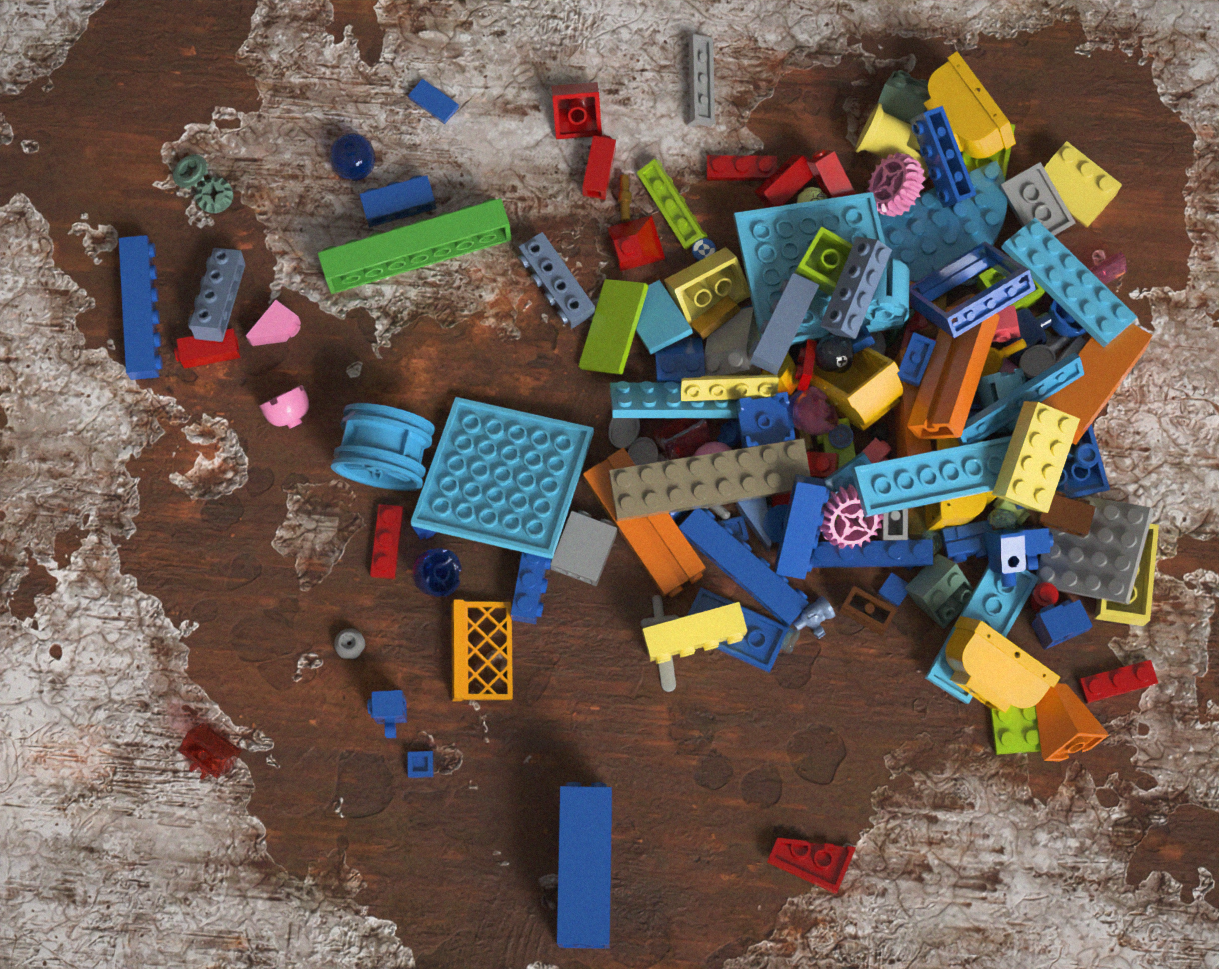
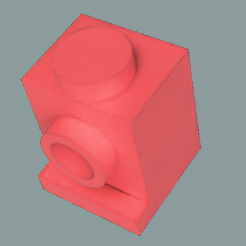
M875 438L862 452L865 453L871 463L888 461L887 456L892 451V448L885 441H879Z

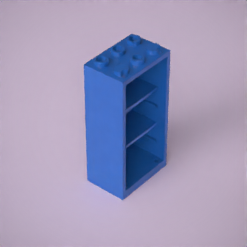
M566 782V786H560L557 945L559 948L610 949L612 787H607V784L601 782L591 783V787H582L579 782Z

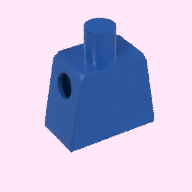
M1012 529L984 532L990 570L1001 574L1002 587L1016 586V572H1022L1026 569L1024 532Z

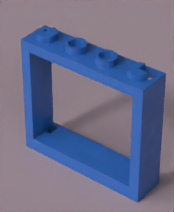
M985 241L910 285L909 300L913 309L947 334L956 338L1033 292L1036 288L1028 268ZM984 249L986 253H979V251ZM989 266L1006 277L947 313L930 302Z

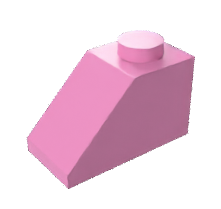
M275 300L248 332L246 338L252 346L286 342L290 337H294L298 333L301 322L295 313Z

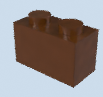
M1055 491L1048 513L1039 512L1036 524L1084 538L1089 534L1096 506L1090 505L1089 500L1083 498L1072 500L1066 498L1065 493Z
M853 586L839 612L883 636L897 609Z

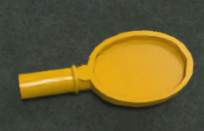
M1020 339L1007 347H1003L1001 350L990 347L981 377L997 373L1003 365L1004 358H1009L1010 355L1027 347L1025 340Z

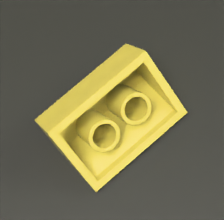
M1067 141L1044 167L1072 217L1086 228L1111 202L1122 186L1121 183Z
M726 247L664 279L671 298L689 325L726 295L736 303L750 297L749 287L737 256Z

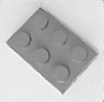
M1041 162L998 186L1006 196L1007 202L1022 228L1032 219L1036 218L1048 231L1056 235L1076 223Z

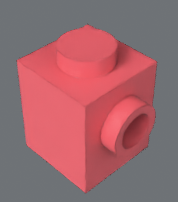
M1015 305L1008 306L999 311L997 314L1000 318L992 342H1007L1012 338L1021 337Z

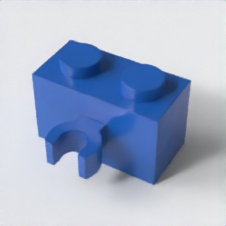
M1041 525L1010 527L1012 530L1024 532L1026 569L1037 570V554L1050 553V547H1053L1052 532H1049V528Z
M402 690L372 692V699H368V714H371V718H374L377 724H385L386 738H397L396 723H407V701Z

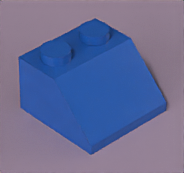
M683 338L655 352L656 383H666L669 381L681 383L682 378L705 376L702 338Z

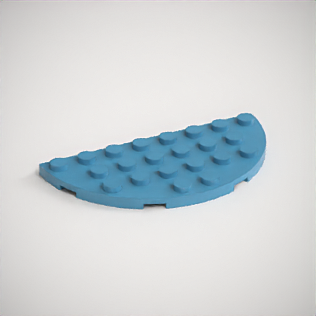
M997 160L968 173L976 195L943 208L937 198L936 188H932L919 194L921 197L916 198V205H910L909 212L904 211L902 216L896 215L892 217L878 213L885 245L892 249L889 262L891 258H895L905 263L909 269V281H919L985 241L992 246L994 245L1002 230L1007 208V198L998 187L1005 182ZM984 249L979 251V253H986Z

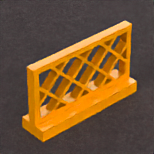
M453 600L451 604L452 701L513 699L511 602H466L464 600ZM468 608H478L484 616L475 624L468 617ZM495 608H506V618L499 624L490 613ZM486 617L496 626L488 636L478 627ZM505 622H506V630L502 627V625H503ZM474 629L484 638L476 648L468 641V635ZM498 629L506 636V643L501 648L490 639ZM486 641L497 651L489 660L478 651ZM468 647L472 650V652L469 655ZM474 653L485 663L476 673L468 666V659ZM498 654L506 660V667L501 672L490 663ZM486 666L497 675L489 684L478 675ZM506 670L507 679L502 675ZM468 671L473 675L469 680ZM474 678L485 687L479 694H468V684ZM500 678L507 685V694H497L490 686ZM486 690H488L491 694H483V693H484Z

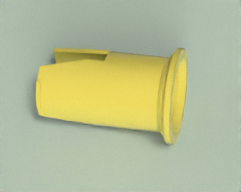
M877 103L859 136L855 152L859 153L860 150H866L884 159H887L889 154H908L921 164L920 167L924 170L922 175L925 180L929 177L925 159L914 150H920V146L912 132L911 124L884 112L882 104Z

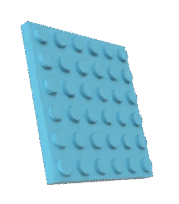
M873 192L737 212L733 216L758 332L764 320L770 321L773 315L769 310L774 300H780L783 294L779 290L784 279L790 280L792 273L795 272L821 226L851 244H854L856 237L877 239L885 245ZM889 259L887 261V268L890 267ZM819 289L817 290L791 345L806 343L807 339L819 341L823 336L830 333L820 326L831 300L830 295ZM864 317L861 327L866 325L871 333L902 328L904 321L901 319L892 322L890 327L871 325L870 320Z
M455 397L412 516L411 525L553 559L594 434V428Z

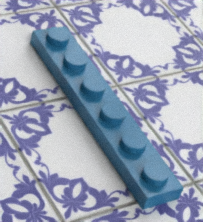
M1075 352L966 420L962 435L957 438L959 446L977 443L1017 418L1024 401L1042 402L1083 376L1084 370L1080 356Z

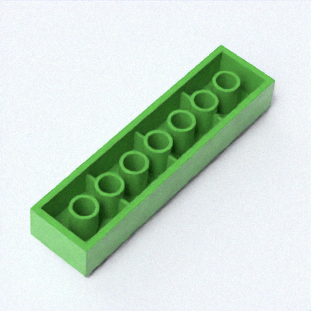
M490 198L483 201L482 204L476 206L467 205L460 208L459 211L452 213L443 212L437 215L436 218L429 220L420 219L406 227L400 225L392 228L389 232H376L362 240H349L342 246L326 247L322 252H318V256L331 294H335L511 241L510 224L502 199Z

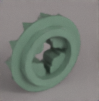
M200 155L184 157L178 162L173 171L175 183L180 188L184 187L188 190L191 186L197 187L199 181H204L203 176L209 173L207 170L208 163ZM190 168L194 169L192 176H189L191 171Z
M212 176L211 179L202 181V184L197 187L195 198L202 210L209 213H219L230 206L233 200V190L230 184L222 177L219 179ZM213 187L216 189L217 193H220L216 195L215 202L213 201L211 196L208 195L212 193Z

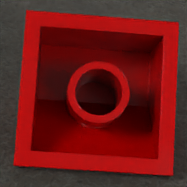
M598 82L551 86L556 140L602 135Z

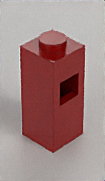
M607 135L593 136L582 187L583 196L606 200L616 152V139H612V137Z
M821 149L812 154L813 158L808 160L807 164L818 186L828 199L856 195L835 151Z
M792 155L754 191L766 208L783 206L813 177L807 161L810 160L808 157Z
M233 328L226 330L223 342L195 339L194 336L177 339L178 347L174 348L176 361H180L184 369L241 358L238 338Z

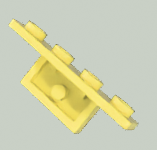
M749 374L682 378L680 398L681 401L773 397L774 394L778 393L779 378L777 375L750 376Z

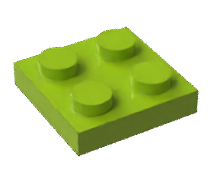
M1010 705L1006 713L990 708L995 755L1041 751L1036 705L1029 708H1017Z

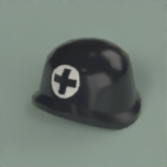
M830 332L819 340L814 350L816 365L825 372H847L851 368L854 359L853 346L850 339L834 335Z

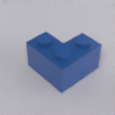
M1071 599L1060 603L1057 607L1051 604L1040 609V612L1036 614V619L1031 623L1044 650L1085 633L1093 627L1081 601L1072 602Z

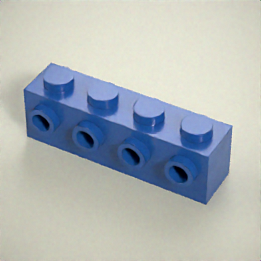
M943 106L923 112L910 119L912 132L917 138L920 153L925 159L929 176L933 180L937 191V198L941 202L942 207L945 208L975 196V189Z
M795 474L774 564L777 575L805 579L806 573L811 572L813 557L810 556L812 549L817 548L819 535L816 534L817 526H822L824 512L821 509L823 503H827L830 491L824 479Z
M522 552L511 610V619L513 621L536 624L537 617H542L544 603L540 602L541 594H546L548 579H545L546 569L550 570L552 559Z

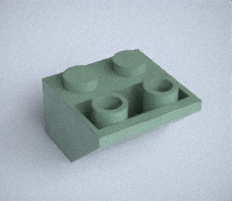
M894 70L884 85L878 103L882 104L884 112L910 123V119L926 112L923 103L930 99L928 92L929 81L924 79L917 80L905 71Z
M939 554L933 558V566H925L905 587L913 601L943 629L965 607L974 591L958 565Z

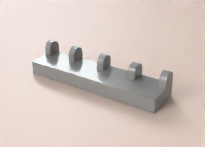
M692 34L686 39V45L689 46V57L686 58V64L689 65L687 86H690V99L687 101V107L690 108V119L687 121V126L695 127L699 124L711 127L715 124L713 38Z

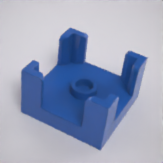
M788 392L776 393L773 397L751 400V397L740 398L735 403L742 448L795 440L794 429L789 427L786 409L789 405Z

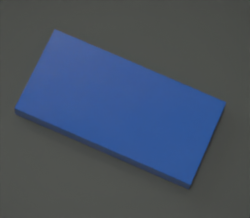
M700 587L687 616L730 605L734 602ZM741 606L747 633L740 642L728 644L727 641L719 642L716 649L770 673L790 628Z

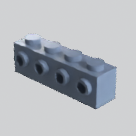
M543 232L519 246L520 256H518L520 263L525 269L528 267L533 273L531 275L532 280L537 287L542 286L546 292L544 296L551 306H556L558 309L557 315L564 325L567 323L572 329L594 315L595 306Z
M856 237L820 324L821 327L834 335L856 339L892 249L877 239Z
M213 248L211 257H208L206 262L207 271L205 276H202L200 282V294L195 297V310L193 315H190L188 321L189 329L192 330L195 339L223 342L246 265L241 250Z
M792 273L790 280L784 279L779 290L783 294L780 300H774L769 310L773 315L770 321L764 320L759 331L763 335L760 341H754L749 351L753 355L750 361L751 364L777 375L818 290L819 284L795 273Z

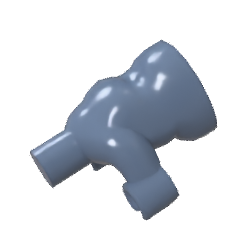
M820 596L814 603L804 608L800 618L792 624L797 631L804 626L810 627L814 630V635L820 639L825 635L820 622L825 619L834 618L836 615L830 603L823 596Z

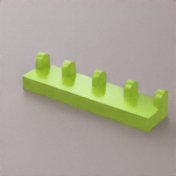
M653 159L636 173L685 249H689L696 241L703 238L706 239L708 235L706 232H703L696 216L691 213L684 197L679 194L672 178L667 175L662 167L661 161Z

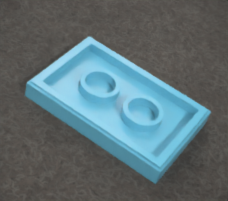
M660 280L648 285V291L636 327V333L650 355L693 334L692 328Z

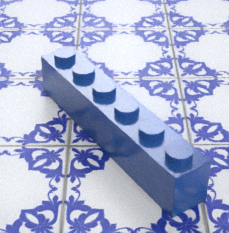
M147 235L119 238L126 374L131 380L159 377V369L163 368L161 355H158V347L161 346L160 332H157L156 324H160L159 311L155 310V302L159 301L158 289L154 287V279H157L156 265H153L152 257H156L155 244L150 242Z
M695 509L678 527L685 538L783 625L789 627L804 608L808 606L809 602L806 601L808 597L798 588L792 589L787 584L789 581L785 576L775 574L769 568L771 565L763 557L759 556L757 558L750 552L752 548L743 540L737 541L732 536L734 533L725 524L720 526L714 521L715 516L708 509Z

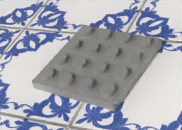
M1087 496L1077 497L1089 500L1090 505L1096 506L1089 534L1082 538L1049 528V532L1053 534L1054 543L1053 547H1050V553L1041 554L1036 576L1039 579L1035 586L1048 582L1053 584L1058 591L1129 605L1154 510L1151 507Z

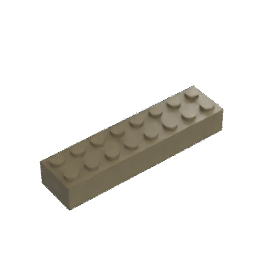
M804 439L609 470L608 473L616 522L790 494L795 474L811 477Z

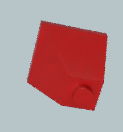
M652 215L607 227L620 272L665 259Z

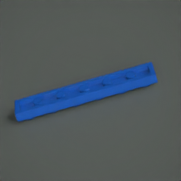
M933 540L863 541L862 547L855 544L853 549L849 545L842 549L838 545H832L830 542H818L817 548L812 549L810 556L813 557L812 568L933 566Z

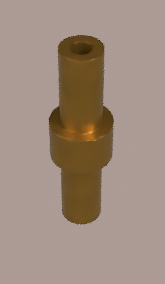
M623 174L619 176L620 192L618 193V204H620L621 221L628 222L630 221L632 193L629 192V175Z

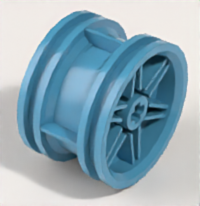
M355 403L345 406L343 411L344 417L340 424L344 434L341 446L334 450L333 456L335 459L331 462V469L347 479L373 487L397 491H415L420 489L423 485L421 478L425 475L426 471L421 461L424 449L429 448L432 444L431 436L435 431L434 425L414 413L389 406L369 403Z

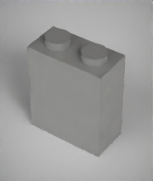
M579 510L576 513L571 511L550 564L551 570L597 586L616 538L617 527H614V523L606 519L595 520L587 512Z

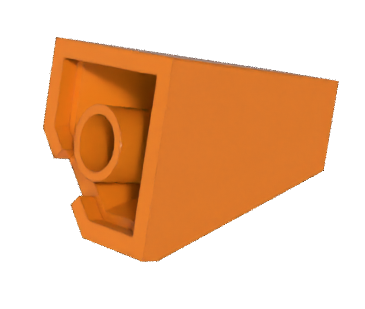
M1056 683L1054 688L1050 687L1043 698L1036 704L1041 753L1044 761L1060 762L1069 758L1068 753H1075L1079 750L1082 752L1088 751L1109 735L1067 684Z

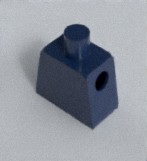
M1028 308L1016 312L1021 337L1012 338L1007 342L1000 343L1003 347H1007L1020 339L1025 340L1027 347L1010 355L1017 367L1019 366L1021 356L1027 349L1035 345L1046 344L1047 339L1044 329L1052 325L1051 317L1047 312L1036 318Z

